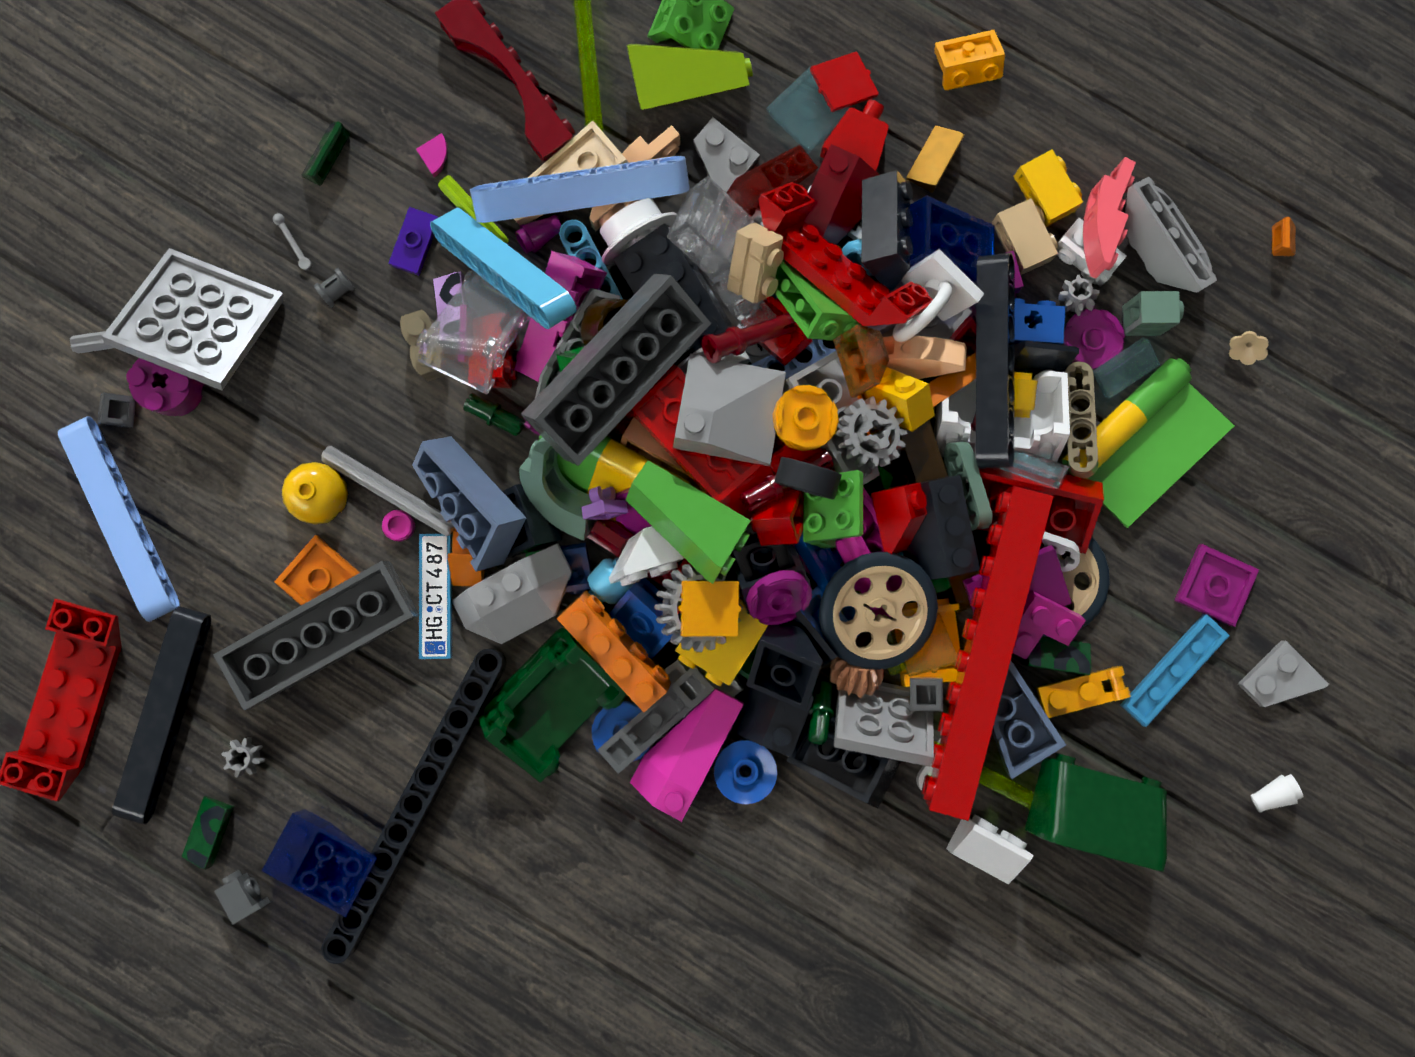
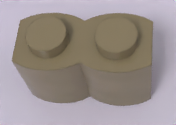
M424 310L401 316V332L407 343L411 345L410 359L414 369L427 381L449 375V361L445 352L439 346L440 334L435 322Z

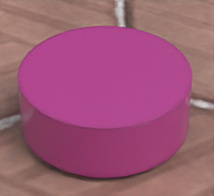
M393 510L384 517L382 530L386 537L391 540L405 541L413 535L415 521L407 512Z

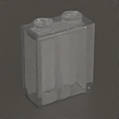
M707 176L687 192L667 238L713 279L731 266L736 232L749 225L752 218Z

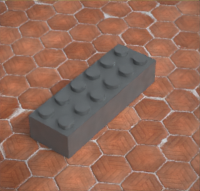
M654 274L534 399L521 415L564 460L579 466L711 325V322L671 275Z
M380 561L213 654L245 711L257 707L419 616V612L391 562Z

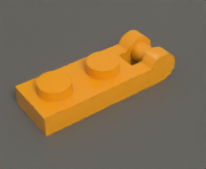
M1123 666L1111 667L1092 672L1091 675H1081L1036 687L1040 706L1048 718L1129 698L1131 697L1129 687H1125L1122 678L1125 675ZM1110 679L1112 690L1104 692L1101 681Z

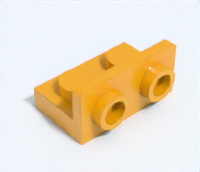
M995 30L935 43V55L943 72L942 85L944 90L1003 77L1005 53Z

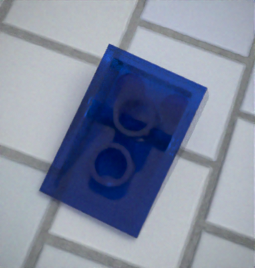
M925 196L910 204V211L913 216V226L910 227V238L913 243V254L910 255V268L940 249L971 281L977 282L978 257L994 254L995 225L929 196Z

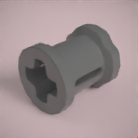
M339 267L334 270L335 274L323 283L313 285L318 294L331 308L335 305L334 301L346 292L356 290Z

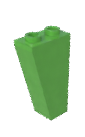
M783 259L777 267L775 278L778 280V287L775 295L808 339L857 342L866 326H862Z
M647 460L632 482L626 497V501L712 584L720 573L724 576L727 575L735 561V558L730 555L734 549L740 552L750 536L745 530L751 520Z

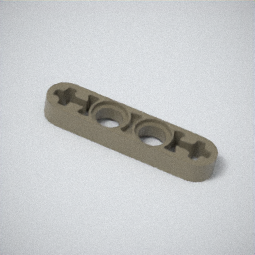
M1074 362L1065 370V373H1068L1070 436L1067 440L1070 471L1074 476L1088 478L1098 470L1094 375L1089 364ZM1076 373H1082L1083 389L1077 390ZM1078 399H1085L1090 403L1088 409L1081 412L1075 411L1071 406ZM1086 427L1091 431V435L1085 440H1078L1073 436V432L1077 428ZM1080 449H1086L1088 462L1085 468H1081L1078 463L1080 462Z

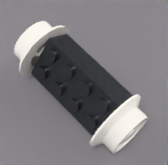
M646 198L621 209L603 224L600 234L607 243L608 248L602 256V261L605 265L616 264L634 294L654 274L671 275L711 322V325L676 361L677 366L686 374L690 354L705 356L702 349L703 337L708 334L718 335L724 333L727 328L733 325L676 233L674 227L678 223V215L674 212L661 213L654 200ZM746 351L738 356L731 354L721 359L742 364L750 362Z

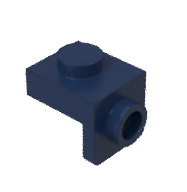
M586 542L560 546L573 571L570 580H568L565 593L581 594L590 589L587 579L592 572Z

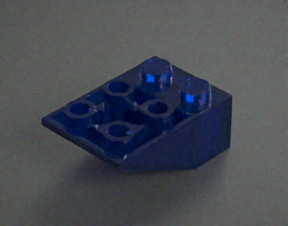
M303 809L292 813L262 871L346 917L377 858L332 823Z

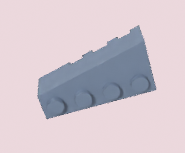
M452 436L422 441L412 466L431 498L437 497L442 510L440 513L446 523L452 522L459 535L456 540L461 548H467L473 559L470 563L474 570L477 572L504 564L526 517Z
M1010 661L992 733L1006 774L1013 779L1063 748L1066 744L1012 661Z

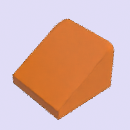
M1284 217L1272 226L1273 256L1295 255L1296 229L1290 217Z

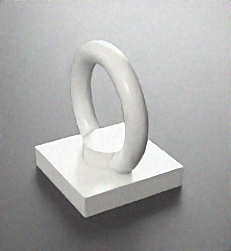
M938 249L912 266L901 281L904 284L912 281L914 284L924 287L928 292V296L933 300L916 317L906 323L896 324L893 330V338L897 342H905L924 329L936 316L945 321L978 303L984 293Z

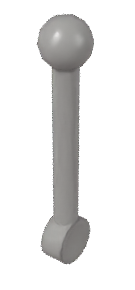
M280 213L273 216V223L279 225L299 259V267L303 270H309L312 267V262L304 257L284 223V216Z

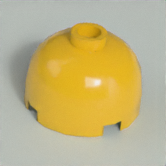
M317 462L301 464L291 470L284 480L282 487L283 503L289 513L302 522L315 525L328 523L345 508L348 498L347 484L339 472L329 465Z

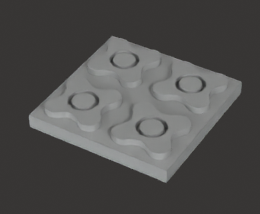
M169 248L103 334L102 338L104 344L223 390L284 301L283 293Z

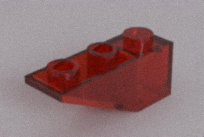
M799 144L737 177L722 199L737 219L742 222L753 216L757 208L760 209L758 199L762 193L791 182L799 184L814 173L818 167Z

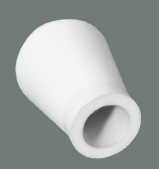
M1281 774L1258 792L1250 795L1259 812L1298 804L1297 800L1304 797L1297 781L1291 774L1285 777Z

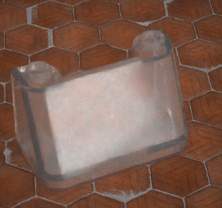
M470 269L466 273L460 289L429 330L424 329L417 340V347L420 348L418 361L478 391L488 394L495 383V380L492 379L493 369L501 368L506 351L527 321H530L531 317Z

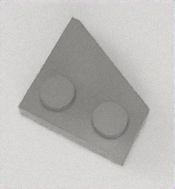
M713 117L693 140L696 151L703 161L705 171L717 192V197L723 203L760 159V154Z
M1281 640L1238 685L1259 706L1266 707L1326 688L1329 683L1287 641Z

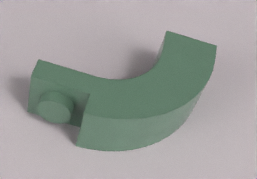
M542 437L539 441H534L529 451V457L519 468L522 487L529 501L546 520L565 533L584 541L597 520H583L581 507L592 503L589 494L576 489L563 477L557 463L558 453Z

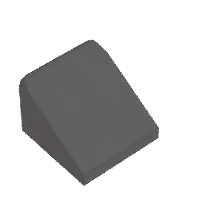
M103 392L100 395L97 424L133 428L136 401L133 396Z

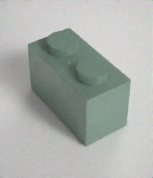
M1141 291L1122 306L1124 336H1160L1178 325L1184 314V305L1179 300V291Z

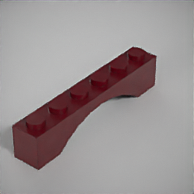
M452 0L435 12L441 28L458 50L470 52L488 60L502 70L513 82L523 100L527 141L544 164L576 134L572 125L566 118L560 120L555 113L558 110L551 97L548 94L542 96L537 89L540 85L530 70L524 72L519 65L522 62L519 55L512 46L508 49L501 41L504 39L501 31L494 22L490 25L484 19L486 13L477 0Z

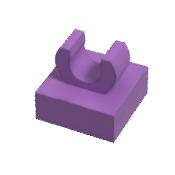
M601 486L592 488L589 490V498L592 503L581 507L583 520H608L628 513L626 500H615L616 493L613 487L602 489Z

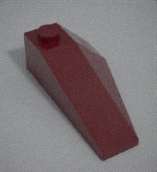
M831 144L809 190L808 195L816 202L804 222L816 227L819 234L825 240L836 245L862 219V180L880 174L859 156Z

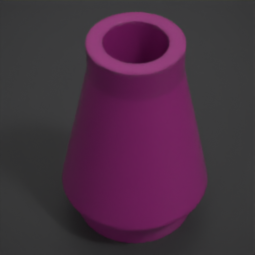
M552 215L548 218L520 225V229L515 231V236L526 254L531 251L536 253L560 232L562 225L558 218Z

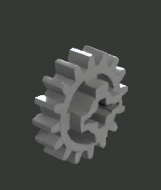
M869 397L865 401L861 398L853 402V405L846 407L843 410L845 415L839 418L838 423L843 428L836 431V435L843 437L844 441L838 446L839 448L847 447L849 452L846 458L850 459L855 456L857 458L856 466L858 467L866 464V462L868 469H873L878 464L880 467L890 464V460L892 461L900 456L897 450L904 448L906 445L900 440V437L906 435L907 431L899 428V424L904 421V418L896 419L894 414L897 408L893 407L888 410L886 408L887 400L885 399L876 404L874 397ZM870 430H871V431L878 430V432L875 433V434H873V435H871V434L868 435V436H865V435H864L865 433L869 432Z

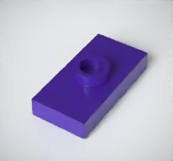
M409 207L388 264L391 267L419 276L434 237L430 222L439 217Z

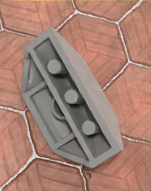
M1150 177L1131 185L1128 188L1125 213L1129 215L1124 227L1128 229L1126 236L1130 245L1137 251L1145 263L1147 271L1154 277L1156 282L1196 293L1216 282L1217 278L1212 272V265L1206 250L1173 200L1162 189L1155 186L1154 181Z
M555 544L515 562L466 589L452 603L465 629L503 644L557 615L568 580H570L573 571L559 544Z

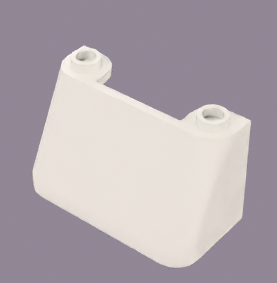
M1044 370L1033 378V380H1038L1035 408L1031 410L1030 418L1015 417L1014 463L1037 468L1052 466L1058 461L1070 436L1068 373L1055 372L1053 370ZM976 379L936 406L934 436L941 457H943L944 449L948 443L966 441L971 445L976 459V432L971 430V423L976 412Z

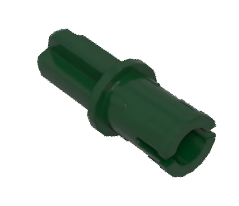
M474 393L469 395L471 400L466 399L463 410L483 419L488 426L495 425L514 436L522 432L525 421L503 410L501 404L497 403L494 405Z
M825 681L816 682L814 700L808 713L811 716L809 741L818 745H823L827 740L829 720L834 714L831 709L834 685Z

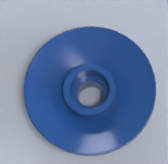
M750 740L737 741L725 747L717 757L714 767L715 782L720 792L729 800L739 804H753L764 799L772 791L777 779V765L774 757L766 747ZM743 765H748L751 768V774L747 777L739 773V769Z

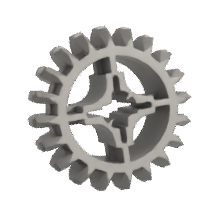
M690 564L682 566V573L679 570H673L671 572L673 581L669 579L662 581L667 591H658L656 593L659 598H663V604H656L654 606L655 610L663 611V615L656 618L657 623H667L662 630L663 635L668 636L672 634L670 640L672 644L678 645L681 643L682 649L688 651L693 646L695 652H702L704 646L707 650H714L716 642L719 644L726 643L725 636H680L681 622L678 617L677 606L681 605L682 600L680 596L682 593L681 581L707 580L694 567L692 568ZM720 573L715 581H725L726 576Z

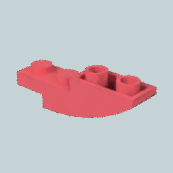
M1127 157L1123 158L1111 172L1110 176L1104 175L1091 190L1086 204L1083 223V245L1090 276L1095 279L1105 269L1109 271L1114 266L1119 255L1115 252L1116 248L1123 242L1128 231L1124 227L1129 215L1121 211L1126 202L1122 197L1135 179L1131 174L1136 162Z

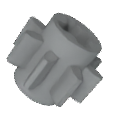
M1077 275L1076 279L1072 282L1064 281L1062 286L1064 291L1060 292L1058 300L1065 301V312L1070 310L1076 312L1077 316H1080L1082 310L1086 308L1090 311L1093 310L1095 306L1093 300L1097 299L1100 293L1099 290H1093V279L1086 280Z
M251 737L244 738L242 745L238 740L230 741L232 749L221 754L226 757L227 764L224 766V770L230 768L235 770L236 778L243 776L245 770L249 775L257 773L254 766L265 761V759L260 757L259 752L263 746L252 745ZM242 752H245L247 757L242 763L239 758L243 755Z

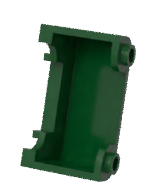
M564 627L557 630L486 702L479 714V722L486 740L541 783L547 776L555 773L559 767L560 754L558 748L599 706L605 710L617 708L623 703L626 693Z
M1057 753L1055 759L1047 757L1042 760L1025 826L1026 831L1058 845L1164 872L1167 861V790L1160 788L1161 781L1142 776L1141 782L1088 769L1075 765L1076 758Z

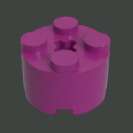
M141 358L135 361L132 368L126 374L129 389L135 401L142 407L161 415L174 417L186 415L193 411L202 399L201 393L204 383Z

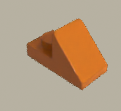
M454 529L452 553H448L452 586L472 587L484 580V570L477 572L474 570L470 563L473 557L467 548H461L456 540L459 534Z

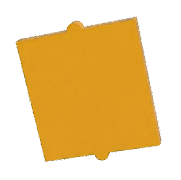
M681 581L682 600L681 605L678 606V611L681 612L680 636H738V612L742 609L739 606V581H715L713 584L709 581Z

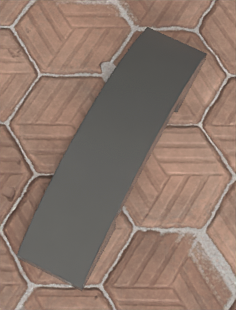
M696 667L694 669L690 668L647 711H641L598 749L599 753L619 774L715 689Z

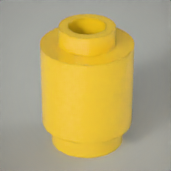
M1015 372V417L1030 418L1031 410L1035 408L1038 380L1032 379V373Z

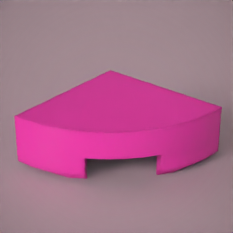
M442 133L416 149L433 177H436L443 170L447 158L448 145Z

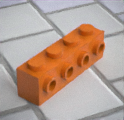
M586 590L558 616L557 620L643 712L647 711L668 692L671 681L666 671L661 666L654 664L643 646L638 642H634L629 637L624 626L605 611L604 605L596 596L591 595Z

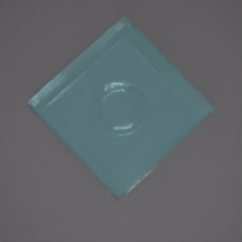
M811 66L780 94L766 110L808 154L834 130L850 108L849 106L831 112L823 95L818 93L819 87L810 72Z

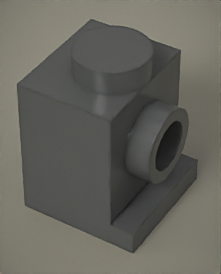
M240 869L223 878L224 885L214 891L232 925L270 903L268 897L263 900L259 895L261 892L256 880L249 877L248 873L242 875Z

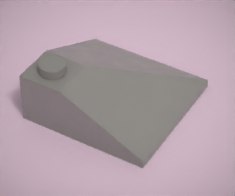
M690 354L673 448L770 466L776 434L772 414L776 402L782 396L786 372L726 360L711 363L705 356Z

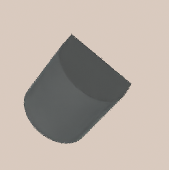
M910 678V711H943V678Z

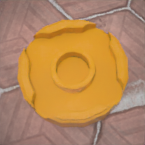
M798 385L786 391L776 402L772 414L774 429L779 439L787 446L799 451L815 450L825 445L834 436L839 422L838 409L834 401H831L823 389L812 385Z

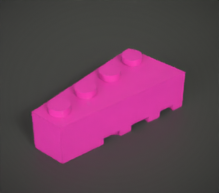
M552 251L545 274L568 291L575 302L576 310H578L590 288L600 290L607 272L575 256ZM575 314L550 329H545L533 318H530L522 346L516 356L517 362L514 370L539 382L540 374Z

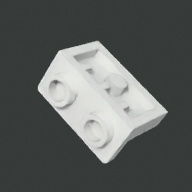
M1078 218L1057 243V255L1066 264H1073L1077 267L1084 279H1093L1092 284H1098L1101 287L1109 280L1112 273L1126 258V255L1116 248L1115 252L1119 255L1114 266L1109 271L1105 269L1096 279L1091 277L1084 253V221Z

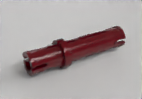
M821 449L819 452L802 460V462L826 469L834 466V463L831 461L832 457L826 449ZM768 475L764 478V482L742 492L740 498H745V500H742V503L749 512H752L773 499L775 501L781 499L783 494L792 488L776 484L774 482L776 475Z

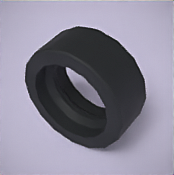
M781 457L774 482L782 486L834 500L842 474L806 462Z

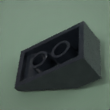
M834 714L829 720L828 737L823 745L813 744L809 741L811 716L809 715L791 757H788L787 762L878 809L901 761L834 747L836 715Z

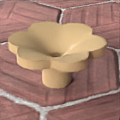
M1246 331L1241 336H1234L1230 340L1231 349L1229 350V356L1234 360H1240L1245 365H1251L1256 360H1264L1268 355V350L1266 349L1269 343L1268 339L1263 336H1257L1253 331Z

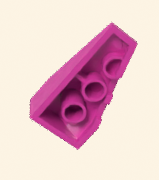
M715 688L680 723L673 727L654 747L644 754L630 783L653 807L682 822L744 703Z

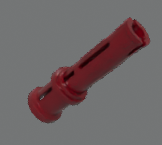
M785 313L742 329L732 326L727 328L724 333L705 335L702 339L703 353L709 362L718 363L722 357L731 354L735 356L741 355L747 347L793 333L796 326L787 327V325L793 324L795 321L789 313Z

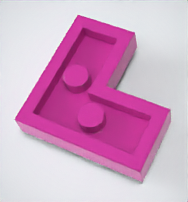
M1031 591L1027 596L1013 653L1027 659L1043 634L1069 646L1086 620L1080 614Z

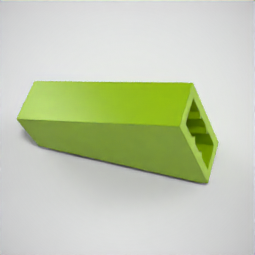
M642 44L626 45L641 110L748 86V77H753L750 59L744 58V53Z

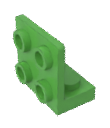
M662 0L647 37L656 43L672 38L685 48L718 50L733 14L734 7L724 0Z
M859 470L840 472L842 476L834 500L804 492L803 542L826 549L836 547V539L863 535V472Z

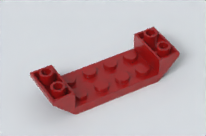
M791 182L760 195L758 200L763 226L768 229L767 231H773L783 236L781 250L784 252L783 259L862 326L906 323L922 313L932 302L933 299L928 296L927 290L921 285L914 284L912 281L890 293L886 286L875 282L869 277L861 265L853 263L843 255L842 250L837 245L825 240L819 234L816 227L805 223L804 220L816 201L808 195L807 190L803 186Z
M673 364L626 416L628 418L634 416L705 494L751 520L752 514L756 512L757 508L749 512L742 503V500H745V498L741 499L740 494L764 482V478L768 475H775L770 466L673 448L686 374L677 365Z
M54 599L45 629L56 632L19 750L6 752L0 769V785L50 800L60 801L85 765L122 645L118 616L61 599Z

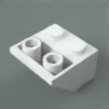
M652 526L644 528L628 540L609 576L610 584L620 581L623 587L648 577L647 573H650L651 578L667 574L671 570L678 568L677 562L683 560L684 557Z
M974 815L973 819L969 818V821L961 819L946 848L951 854L1007 884L1031 861L1033 854L1025 849L1027 843L1005 830H1002L1001 834L996 833L998 830L996 826L977 815Z

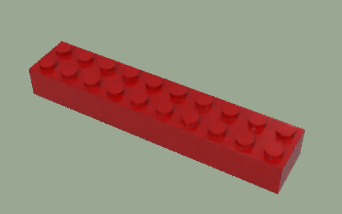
M1013 486L998 496L995 512L1000 513L998 522L995 525H991L987 537V543L992 544L989 556H983L980 564L979 575L983 576L981 587H975L972 594L970 606L975 607L972 620L967 618L964 625L962 637L967 640L964 651L958 650L955 659L954 669L958 671L956 682L950 681L946 700H948L950 705L948 713L942 712L938 725V731L942 735L940 744H934L931 776H925L921 794H924L923 799L926 800L930 811L969 821L1054 496Z

